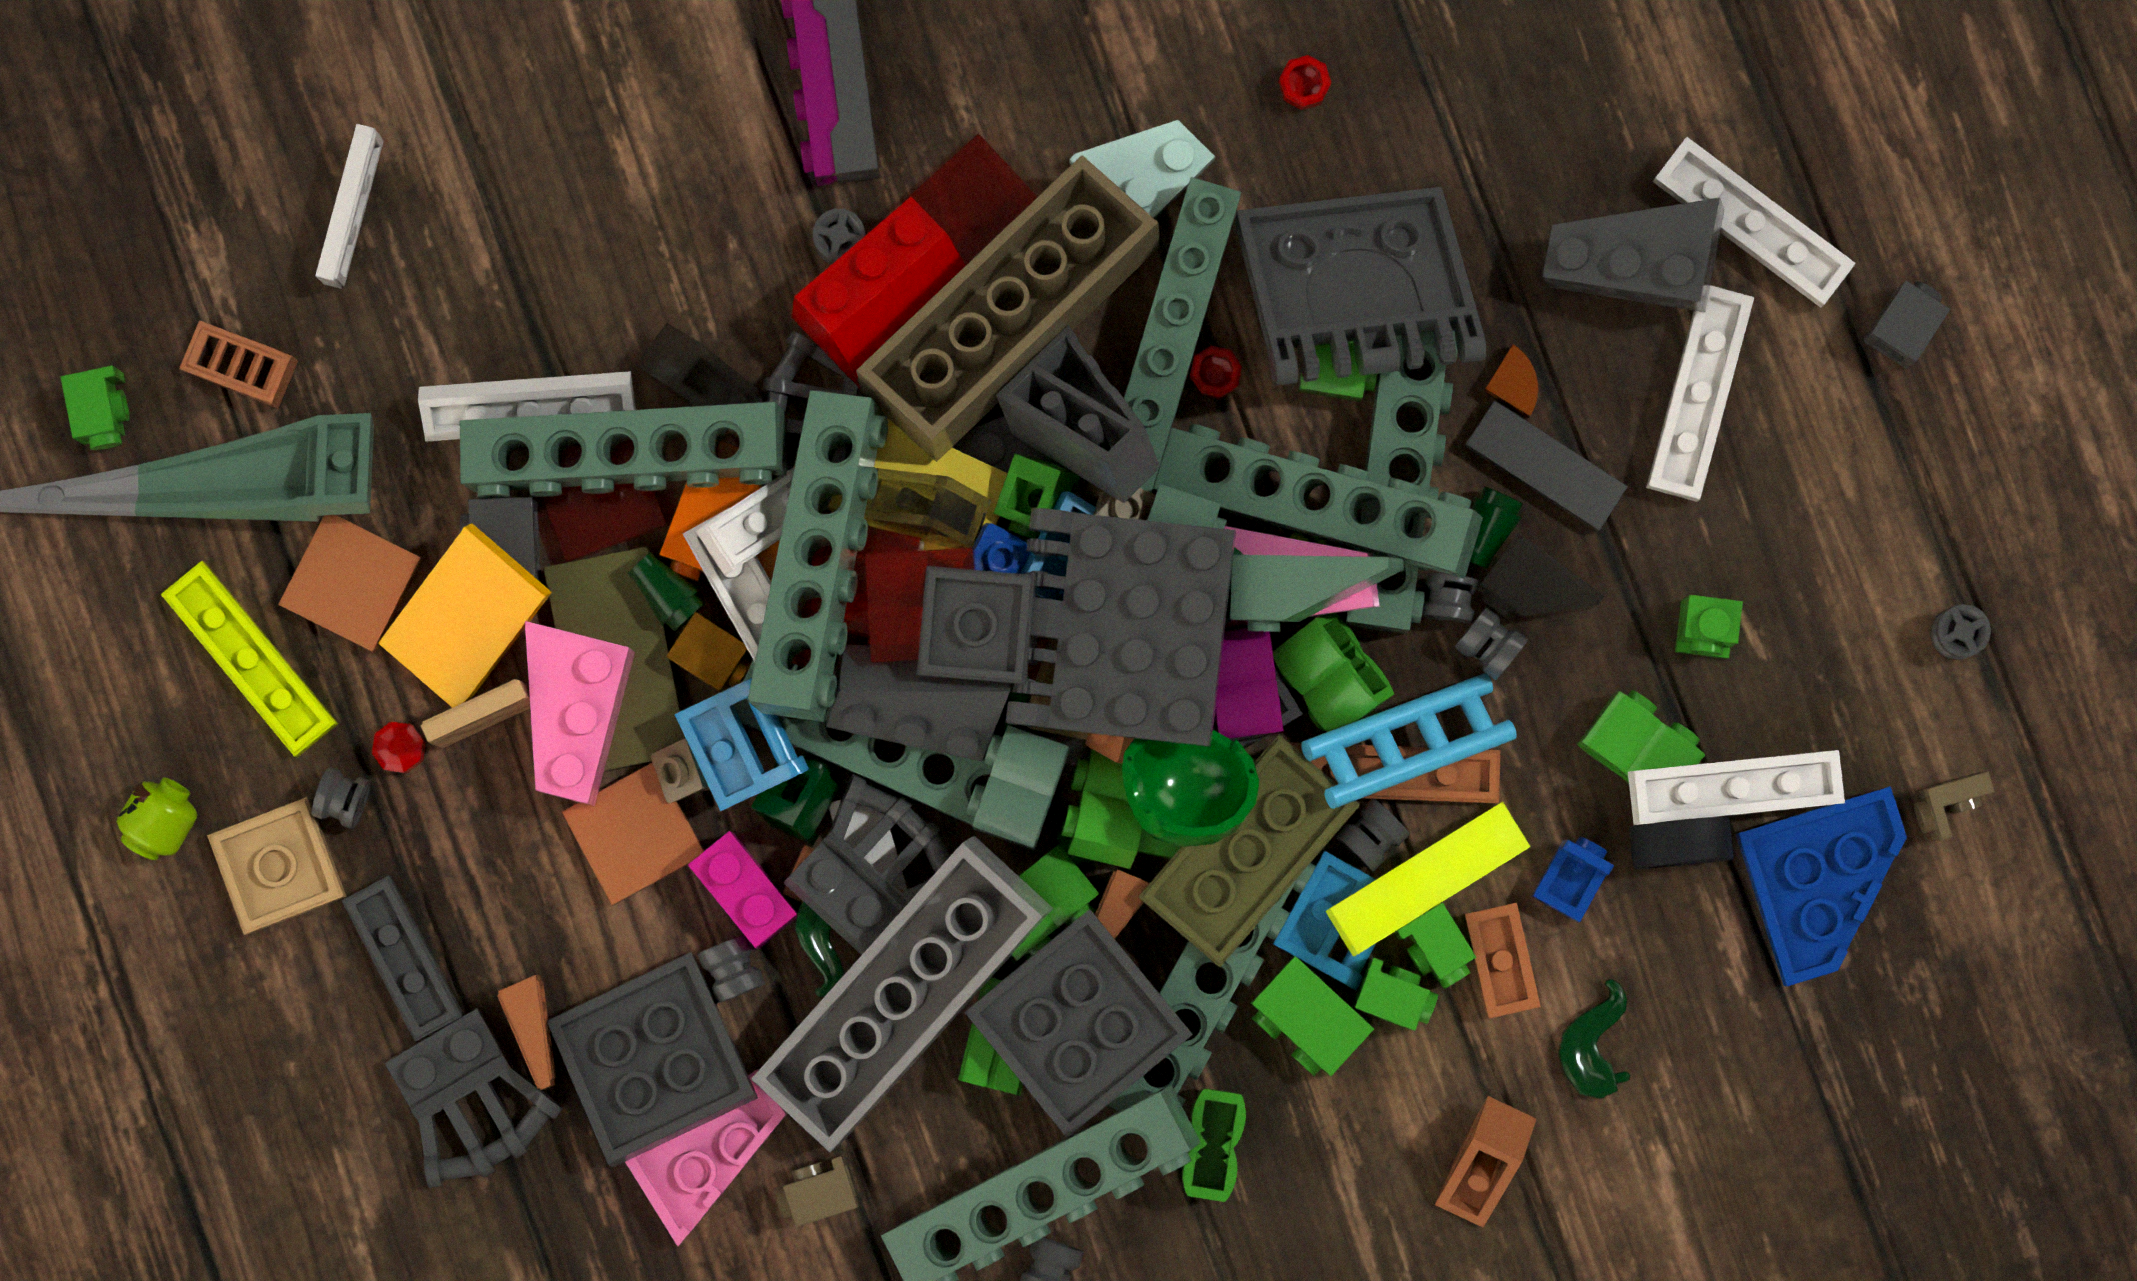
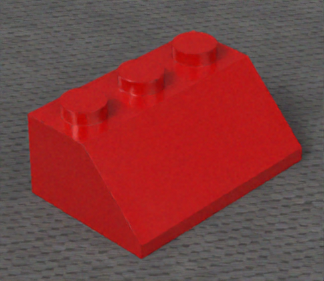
M910 197L794 296L791 318L860 389L856 370L966 265L948 234Z

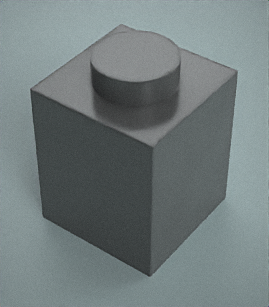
M1904 281L1896 288L1862 341L1905 369H1908L1917 362L1947 316L1950 308L1940 303L1943 297L1929 285L1919 281L1912 285L1908 281Z

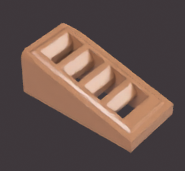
M199 320L179 369L279 409L298 360L292 355ZM212 337L217 339L218 342L209 364L205 368L197 364L208 338ZM229 344L237 348L224 375L217 371ZM249 352L255 356L245 380L242 382L237 380L236 377L246 353ZM267 359L272 361L273 364L261 389L254 385L263 363Z
M1118 869L1112 872L1095 912V916L1114 939L1144 903L1138 897L1150 884Z
M534 975L498 991L499 994L497 996L537 1089L544 1090L556 1085V1072L550 1028L547 1024L548 1013L544 983L541 980V975Z

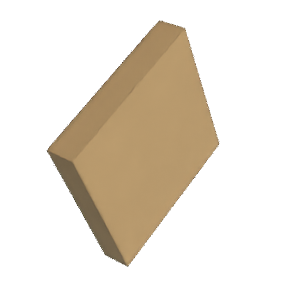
M514 679L427 719L420 726L428 743L445 748L529 709V686L520 680Z
M308 797L207 835L244 935L254 933L347 897L317 817L312 816V802Z

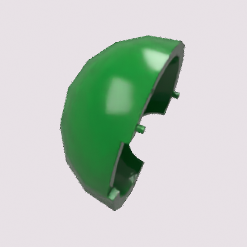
M1215 730L1212 733L1211 747L1134 739L1124 752L1122 775L1128 803L1141 827L1157 840L1177 847L1215 844L1236 832L1256 804L1259 778L1252 757L1237 739L1232 741Z

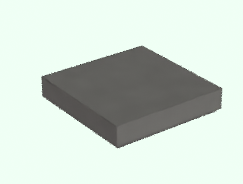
M927 566L917 675L1027 685L1036 576Z

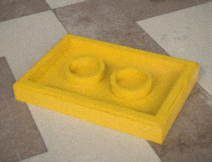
M471 523L463 528L378 644L453 708L471 700L525 629V621L530 622L552 592Z

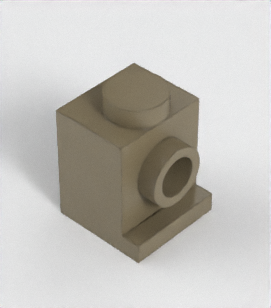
M844 1154L831 1159L834 1169L825 1171L822 1162L791 1171L794 1182L774 1188L783 1219L793 1217L795 1227H799L860 1206Z

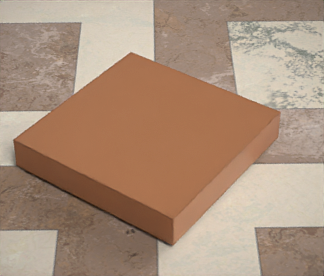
M324 515L278 605L376 653L379 647L378 642L386 633L423 559L337 515Z
M653 763L599 791L595 806L579 802L562 811L565 820L612 906L686 867L705 851L679 802L668 803L666 801Z

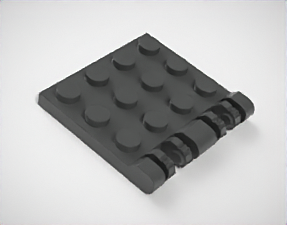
M1442 187L1236 211L1235 226L1267 348L1268 365L1274 386L1296 384L1298 382V366L1294 348L1298 349V361L1303 380L1305 382L1317 381L1320 363L1316 355L1315 345L1330 344L1332 366L1337 378L1349 377L1352 374L1348 341H1354V355L1360 375L1400 370V351L1396 339L1398 335H1402V349L1409 369L1421 368L1423 365L1424 348L1419 335L1422 332L1434 331L1436 353L1441 365L1453 364L1456 361V347L1462 363L1484 361L1486 359L1485 336ZM1452 329H1455V342Z
M1031 508L1030 531L1071 537L1070 543L1042 539L1027 540V552L1042 557H1068L1066 577L1051 575L1042 571L1024 573L1036 576L1035 587L1064 591L1063 601L1034 597L1031 637L1058 640L1057 651L1030 647L1029 664H1038L1039 662L1055 664L1053 684L1027 679V685L1011 683L1010 692L1051 698V704L1046 706L1008 701L1005 723L1211 747L1236 531L1073 513L1054 509Z

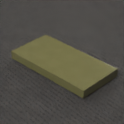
M648 546L544 567L547 587L552 592L549 598L555 629L626 646L635 652L604 772L651 763L652 753L685 739V735L675 717V714L680 712L681 709L672 662L666 657L669 653L665 626H661L637 584L628 575V572L650 553Z
M1280 735L1274 739L1254 763L1259 778L1257 801L1237 831L1215 844L1181 847L1138 897L1219 968L1360 806L1357 801H1353L1335 809L1330 808L1325 799V789L1337 784Z

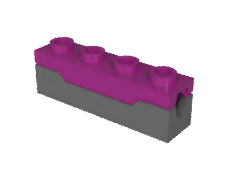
M781 0L784 19L794 17L796 37L787 38L786 40L790 69H801L803 89L793 90L797 121L807 120L810 140L800 141L804 173L814 172L817 186L831 185L835 182L846 183L880 178L856 0Z

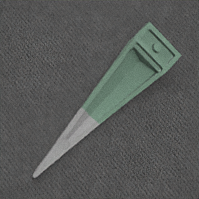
M371 413L317 415L273 430L169 458L82 477L0 491V512L319 522L320 516L370 513L374 423Z

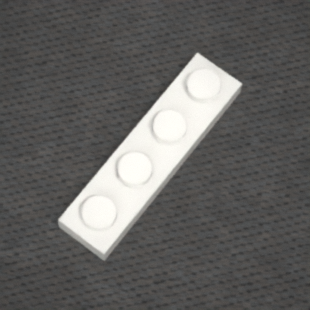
M1688 137L1684 139L1653 180L1656 185L1682 204L1720 198L1725 209L1720 233L1820 308L1825 305L1856 264Z
M1710 285L1706 311L1693 312L1646 488L1695 502L1700 500L1754 297Z
M631 371L419 387L418 394L426 442L460 439V420L636 410Z
M1839 750L1628 772L1634 825L1845 803Z

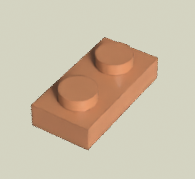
M1517 903L1463 914L1470 948L1477 957L1473 961L1486 1018L1490 1019L1541 1007Z

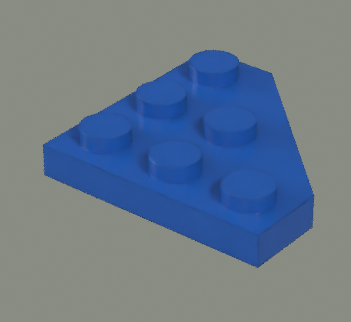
M1891 786L1847 799L1843 804L1824 806L1736 834L1784 986L1794 985L1839 970L1848 953L1847 949L1860 924L1864 922L1882 887L1881 883L1907 838Z

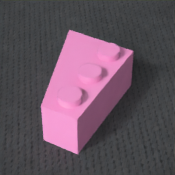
M525 621L535 789L545 794L595 806L635 652L626 646Z

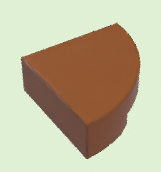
M1513 344L1484 391L1529 419L1538 397L1537 376L1528 357Z

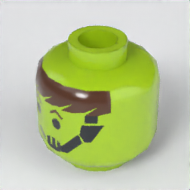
M165 777L161 779L159 784L146 781L140 782L135 787L116 821L119 830L123 834L120 839L121 842L133 852L151 860H157L160 855H174L179 850L197 819V811L187 800L190 795L189 790L176 781Z

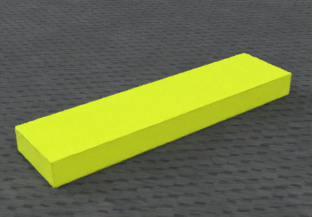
M204 561L199 562L161 594L294 757L298 758L338 725L337 721Z
M1501 802L1325 912L1354 957L1531 846L1505 804Z

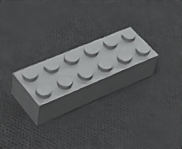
M975 836L969 838L953 852L751 1080L826 1150L831 1152L853 1132L1054 908Z

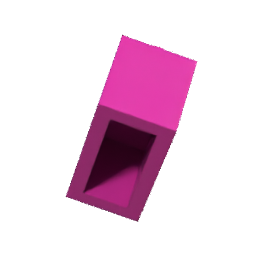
M728 831L688 864L690 869L755 948L760 949L796 919L797 910L733 832Z

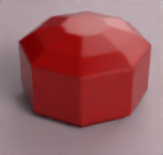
M1309 55L1289 60L1278 81L1284 101L1300 110L1321 105L1332 84L1326 64Z
M1211 345L1194 356L1190 380L1200 396L1221 400L1237 389L1242 366L1232 350Z
M391 721L374 734L372 755L383 770L407 774L423 762L426 741L414 725Z

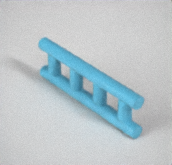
M1486 673L1480 674L1303 741L1301 747L1305 758L1308 761H1312L1325 756L1338 785L1325 789L1324 795L1329 807L1335 809L1516 739L1517 734L1513 723L1510 720H1506L1493 725L1480 698L1493 691V683L1489 675ZM1460 705L1474 733L1449 742L1435 714ZM1416 722L1429 750L1404 759L1390 731ZM1370 739L1384 767L1358 777L1345 748Z

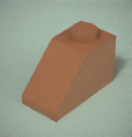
M1488 1096L1465 1136L1435 1205L1478 1226L1484 1227L1523 1161L1536 1118Z

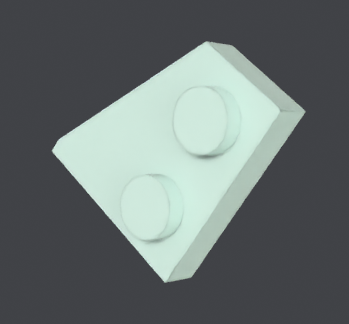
M1179 120L1076 153L1069 159V163L1072 165L1083 155L1149 215L1156 219L1188 187L1190 177L1197 178L1215 160V156Z

